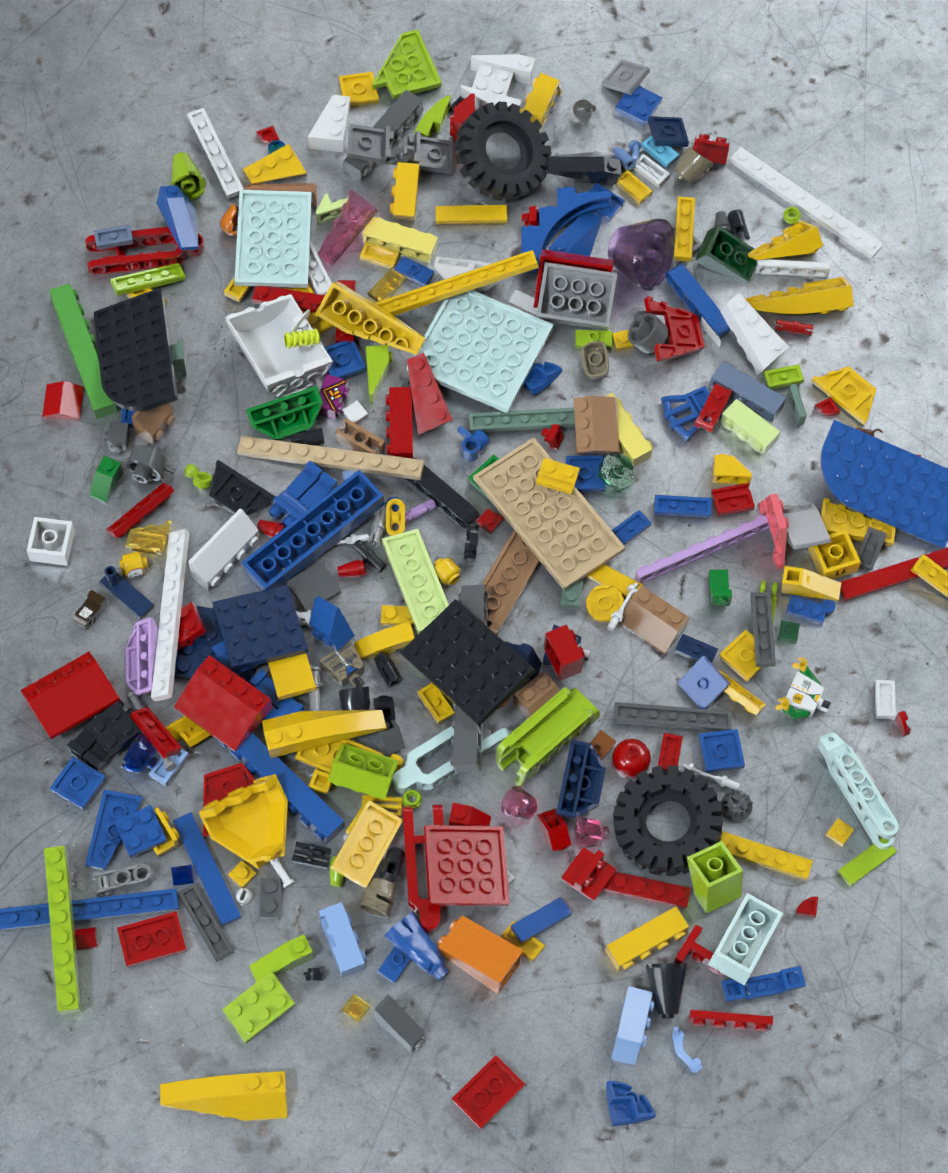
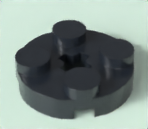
M472 523V525H467L466 541H469V543H465L464 559H467L469 562H475L479 524Z

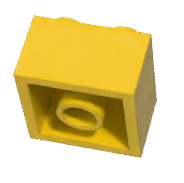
M847 530L830 534V543L810 546L808 549L818 574L836 579L858 572L861 562Z

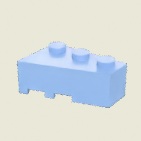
M342 902L319 910L320 924L341 977L343 978L365 969L364 962L367 961L364 951L359 950V938L356 931H352L351 918L345 912Z
M628 986L611 1060L635 1066L640 1047H645L647 1035L643 1033L644 1030L649 1029L651 1018H648L647 1015L653 1011L655 1002L651 1000L653 992Z

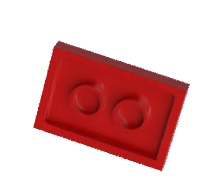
M177 911L117 927L127 968L187 952Z
M495 1055L451 1098V1101L481 1130L525 1087V1083Z

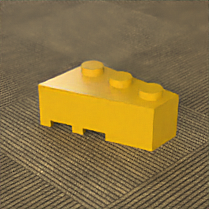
M540 72L539 77H535L533 81L532 92L526 96L524 109L521 108L519 112L522 113L524 110H528L533 114L530 121L533 123L538 119L543 127L549 117L550 108H554L556 104L554 102L556 95H561L562 88L560 80Z
M398 162L397 168H394L393 171L396 185H392V196L395 197L394 203L390 204V213H393V219L415 221L418 180L420 178L419 164Z

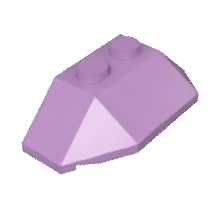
M152 617L135 623V629L126 645V684L136 695L152 692L159 630Z

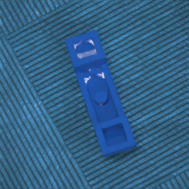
M801 966L782 969L776 973L750 977L745 985L734 979L721 981L726 1002L758 999L786 993L806 986Z

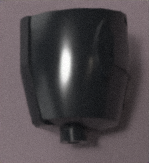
M369 686L340 690L341 710H369L371 705Z

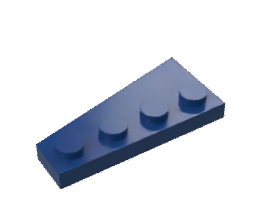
M103 790L85 863L86 867L106 871L122 841L114 821L136 812L143 801L142 796Z

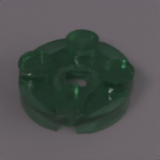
M609 454L600 463L598 477L614 491L620 492L627 489L635 481L636 473L634 474L633 463L622 454ZM618 469L619 475L616 474L614 470Z

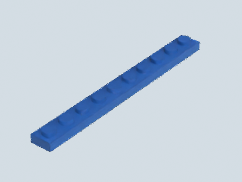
M177 889L72 900L74 922L179 910ZM49 903L0 909V931L50 925Z

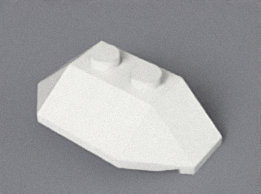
M436 257L434 268L444 279L492 263ZM500 281L473 290L476 292L487 291Z

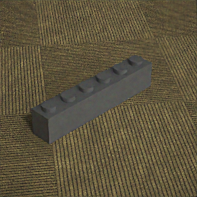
M405 90L372 127L385 130L386 126H390V131H394V139L392 143L389 142V149L392 148L396 140L401 139L403 132L412 126L415 118L421 116L424 110L423 99ZM347 157L343 160L344 171L360 181L371 173L375 164H379L377 162Z

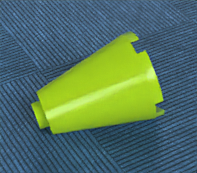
M179 152L172 158L171 185L178 186L190 200H194L205 192L206 180L189 154Z

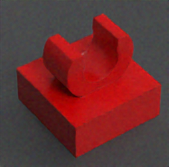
M530 206L529 213L522 214L524 226H539V210L537 206Z
M553 424L551 429L544 428L541 436H545L544 441L548 442L552 450L559 449L565 436L558 424Z

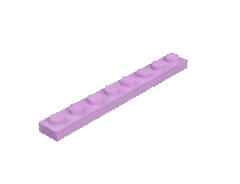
M760 515L752 522H744L738 528L728 529L717 537H709L705 542L693 544L685 551H677L666 559L660 558L650 566L644 565L636 571L635 581L643 584L768 530L770 527L767 516Z

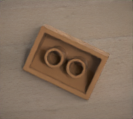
M586 396L574 398L577 453L584 456L620 452L616 397Z
M641 586L625 608L622 621L618 623L663 654H666L687 627L689 617L644 586Z

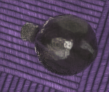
M587 99L577 100L573 106V114L579 120L589 119L596 110V106Z

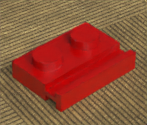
M748 483L711 490L718 517L754 510L755 504Z

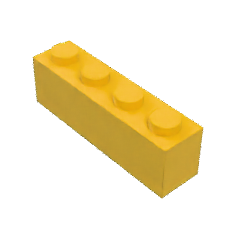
M675 906L606 946L605 951L617 971L622 969L626 971L635 965L634 962L641 959L644 961L648 959L653 951L657 949L661 951L670 945L669 942L674 939L676 941L683 939L687 935L689 926Z

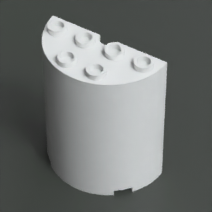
M291 294L280 296L270 302H263L258 309L249 307L244 311L232 313L225 319L227 326L270 395L275 394L277 397H284L309 388L315 384L314 380L319 375L324 376L333 362L321 342L318 345L313 344V346L308 344L305 347L302 345V347L297 346L293 348L291 346L289 349L286 348L284 344L285 332H289L292 329L295 317L303 315ZM307 321V325L303 329H298L297 331L301 332L302 330H305L307 332L308 329H313Z

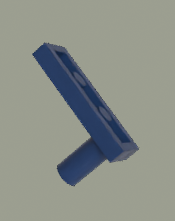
M108 566L105 568V576L99 581L100 585L137 618L141 620L154 608V604L117 573L115 567Z

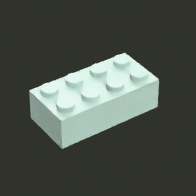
M747 893L708 965L745 985L783 913Z

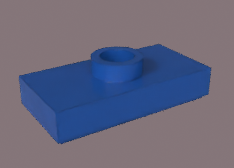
M404 256L394 269V273L421 286L428 285L435 274V271Z
M395 946L377 973L395 984L411 961V958Z

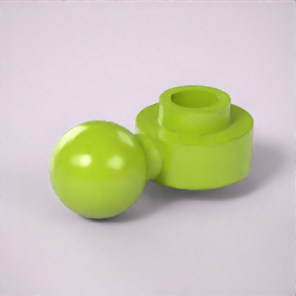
M188 464L184 468L185 476L193 479V484L197 488L206 489L211 486V474L199 472L195 464Z

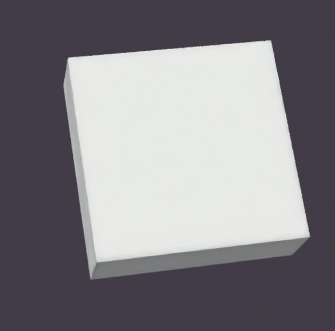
M358 401L342 410L343 415L355 424L368 417V413Z

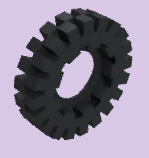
M501 101L495 105L491 102L483 107H479L462 123L456 134L458 139L455 141L454 150L459 151L455 155L456 163L463 164L460 172L464 178L467 176L472 178L468 184L473 189L479 185L481 187L479 193L486 197L492 193V199L501 201L503 198H506V201H512L517 197L520 199L527 195L544 180L547 175V157L552 152L551 146L545 145L549 140L547 133H539L538 131L542 127L538 119L532 123L530 118L533 114L528 110L520 113L519 105L512 103L507 107V102ZM506 133L518 142L521 150V159L516 167L502 169L490 161L486 152V143L491 135Z
M668 765V770H662V766L652 767V773L649 774L644 770L637 774V780L633 781L630 779L624 785L625 791H620L616 799L617 805L614 806L613 823L618 845L622 847L623 854L628 860L633 859L634 865L642 870L645 867L649 868V873L659 875L660 871L666 872V876H676V871L682 870L683 874L690 871L687 857L720 842L723 827L721 803L717 800V793L714 788L708 787V781L701 775L696 778L692 770L685 768L683 772H680L678 766ZM674 801L681 804L687 810L690 817V826L681 838L674 841H662L655 838L649 832L646 825V817L649 810L659 802Z

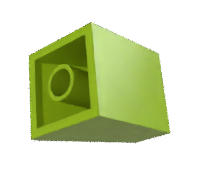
M723 841L687 857L695 896L706 914L741 898L743 870Z

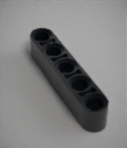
M425 465L421 480L404 478L425 497L433 499L436 506L462 528L467 529V525H471L480 517L479 512L473 505Z

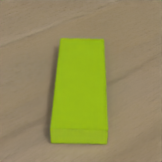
M881 838L879 840L881 843L884 844L889 842L887 839ZM873 844L841 867L838 873L852 887L894 856L897 850L893 846L883 850Z

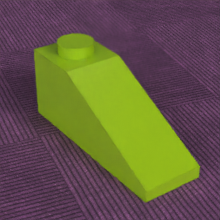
M388 345L366 346L369 403H374L389 372V363H393L392 352H388Z
M303 934L282 944L249 965L257 982L270 971H273L277 976L314 959L313 951Z

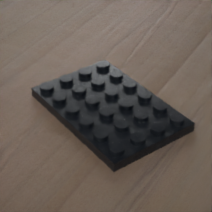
M456 599L400 652L412 666L478 726L487 720L536 672L527 661Z

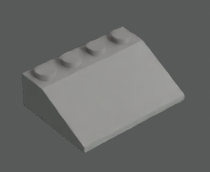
M545 262L536 317L552 323L608 331L617 273Z

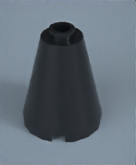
M675 963L646 964V972L651 991L653 992L652 995L657 1014L662 1015V1019H672L674 1014L679 1013L687 970L686 963H680V965H675Z

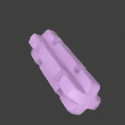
M433 499L425 501V504L421 503L411 508L410 512L406 511L405 524L411 522V519L415 520L426 514L427 511L434 510L436 504Z

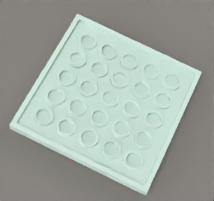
M470 290L444 300L424 335L426 340L418 354L425 353L437 384L508 413L548 339L554 324Z

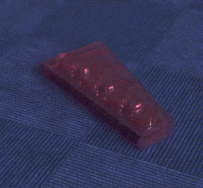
M352 189L348 194L347 202L341 208V214L333 223L334 227L331 233L327 235L318 252V255L331 266L336 263L378 212L373 205Z

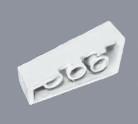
M740 293L720 310L729 328L735 333L737 342L747 354L748 361L754 366L756 375H759L789 347Z

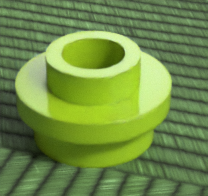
M788 207L784 211L783 219L785 222L796 224L800 221L801 213L798 208Z
M408 790L402 796L403 805L412 806L413 809L418 808L422 803L421 794L417 790ZM411 797L416 799V801L413 803L409 802L408 800Z

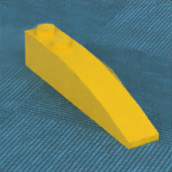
M843 276L804 283L802 288L788 287L786 292L772 291L769 293V296L760 294L745 298L755 310L782 314L818 312L827 314L831 310L844 311L848 307L854 306L852 285Z
M332 282L315 314L345 333L416 355L426 340L424 336L340 282Z
M382 710L299 711L262 721L271 758L387 729Z
M285 1071L223 1075L160 1084V1105L181 1110L197 1111L203 1114L219 1115V1117H230L241 1121L288 1119Z

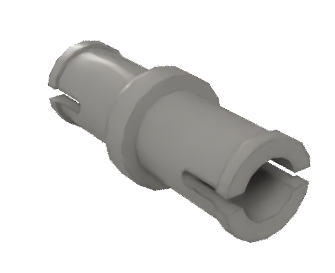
M381 508L376 511L375 520L370 527L371 534L368 540L370 546L374 547L375 542V547L380 545L382 533L386 529L385 509H382V513H380Z

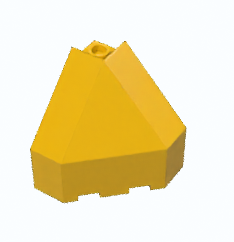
M276 774L260 777L253 781V785L246 788L240 787L228 793V796L221 801L216 799L208 803L198 812L212 840L258 869L274 858L285 856L288 799Z

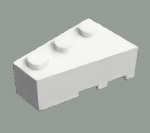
M332 95L308 135L309 149L344 153L351 111L350 97Z

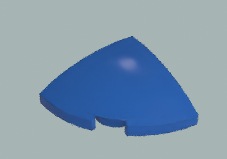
M544 362V365L534 363L523 385L532 395H535L555 381L563 370L560 366L550 362Z
M618 1081L606 1082L607 1102L612 1126L647 1121L655 1118L656 1114L652 1105L643 1094L639 1097L635 1092L631 1091L632 1086Z

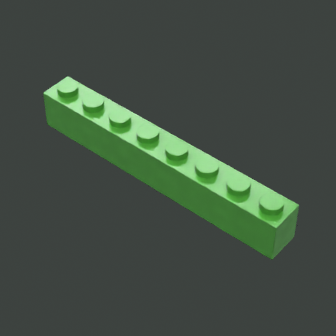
M70 283L50 289L52 303L96 419L117 413L116 405L107 397L101 385L98 349L94 348L96 342L93 333L89 334L88 332L90 329L87 318L83 319L82 315L85 313L82 304H78L76 301L79 300L76 289L72 290Z

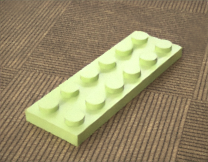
M415 529L382 538V545L416 631L419 634L449 604L419 530Z

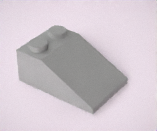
M805 501L795 506L784 505L783 515L787 517L789 523L786 541L794 550L831 542L818 509L812 502Z

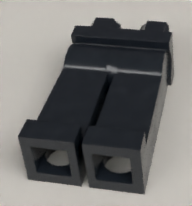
M121 700L118 701V703H119V704L122 706V708H123V707H124V703H123ZM130 707L126 713L131 716L132 712L136 710ZM104 709V710H102L101 712L97 713L94 718H96L98 715H100V714H101L102 712H104L106 709ZM87 727L67 744L71 754L98 772H101L111 758Z

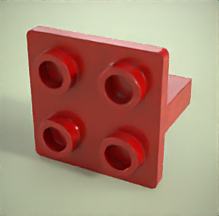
M702 133L699 136H695L693 150L711 162L726 164L730 146L727 138L717 136L716 139L709 138L710 135Z
M583 847L564 872L561 880L590 900L595 901L616 872V868L604 861L605 854L599 849L594 854Z

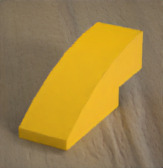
M408 622L396 625L354 642V647L361 661L374 658L380 652L392 654L396 653L397 649L405 648L414 639L411 624Z

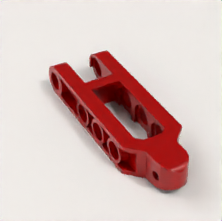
M169 227L132 230L133 244L97 250L95 235H90L85 239L86 249L90 252L117 250L116 256L103 257V259L89 261L87 263L88 272L92 275L149 270L176 263L181 265L188 257L200 256L204 251V240L200 234H198V249L180 250ZM165 244H175L177 246L175 251H157V253H139V255L125 256V249Z
M442 804L432 805L433 825H444ZM412 806L402 807L408 906L419 915L420 923L426 932L433 933L440 927V913L446 906H429L428 899H422L418 896L415 844L424 843V835L414 836Z

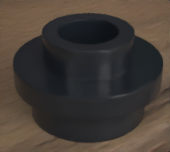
M308 968V972H303V975H305L306 981H322L324 972H320V968Z

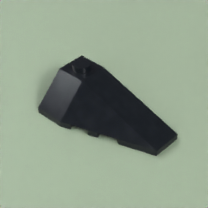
M597 151L547 157V173L613 186L621 176L620 159L612 154Z

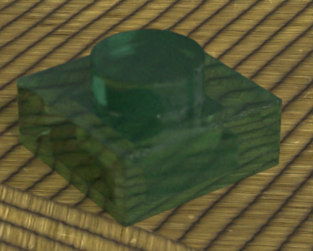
M781 620L777 640L796 644L800 624Z

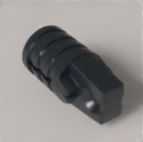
M322 428L305 430L298 434L290 435L291 443L306 445L325 444Z
M380 652L374 657L378 671L388 688L398 685L403 680L394 662L386 652Z

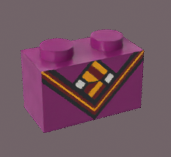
M326 374L319 391L323 405L318 415L336 420L338 414L341 415L344 407L342 403L344 398H348L350 388H348V380Z

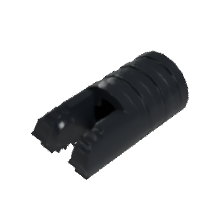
M733 210L729 212L727 217L732 227V234L739 238L738 233L743 232L744 238L749 240L750 235L743 211Z
M392 847L388 850L379 873L380 877L383 878L386 872L392 874L390 881L396 882L405 858V853L402 849Z

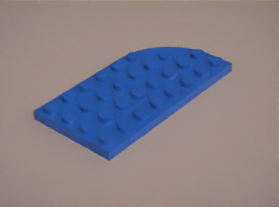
M834 420L822 446L820 458L822 475L832 495L842 505L851 510L886 523L902 532L944 549L948 541V468Z

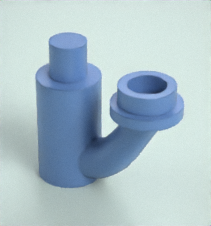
M632 140L628 145L629 151L633 153L632 156L623 148L615 147L613 149L614 156L620 159L622 166L626 170L633 169L639 158L641 143L636 140Z

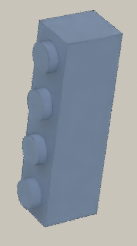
M725 362L720 364L710 380L709 387L713 388L717 384L732 390L730 399L734 401L738 399L753 412L771 423L782 410L786 398L781 393L771 390L764 383L757 382L750 375L738 371L733 365L726 364Z

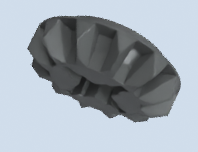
M732 790L726 793L721 800L723 814L733 821L744 820L752 812L753 802L749 795L743 793L742 790ZM733 801H742L741 808L736 807L732 809Z

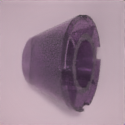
M662 218L621 226L611 236L608 246V258L614 260L613 266L643 290H653L652 287L662 283L665 273L669 271L674 254V246H671V237H674L673 228L667 220Z

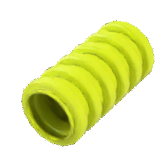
M308 329L307 332L305 330L301 332L296 331V333L292 331L290 334L285 332L284 344L287 349L291 348V346L296 348L297 346L302 347V345L305 347L308 344L309 346H313V344L318 345L320 342V335L317 329Z

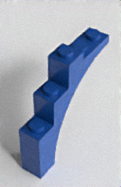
M575 187L557 188V207L546 206L539 208V226L530 225L522 227V253L533 250L539 267L542 249H547L554 236L567 223L587 212L612 207L611 191L576 193ZM539 268L524 273H538Z

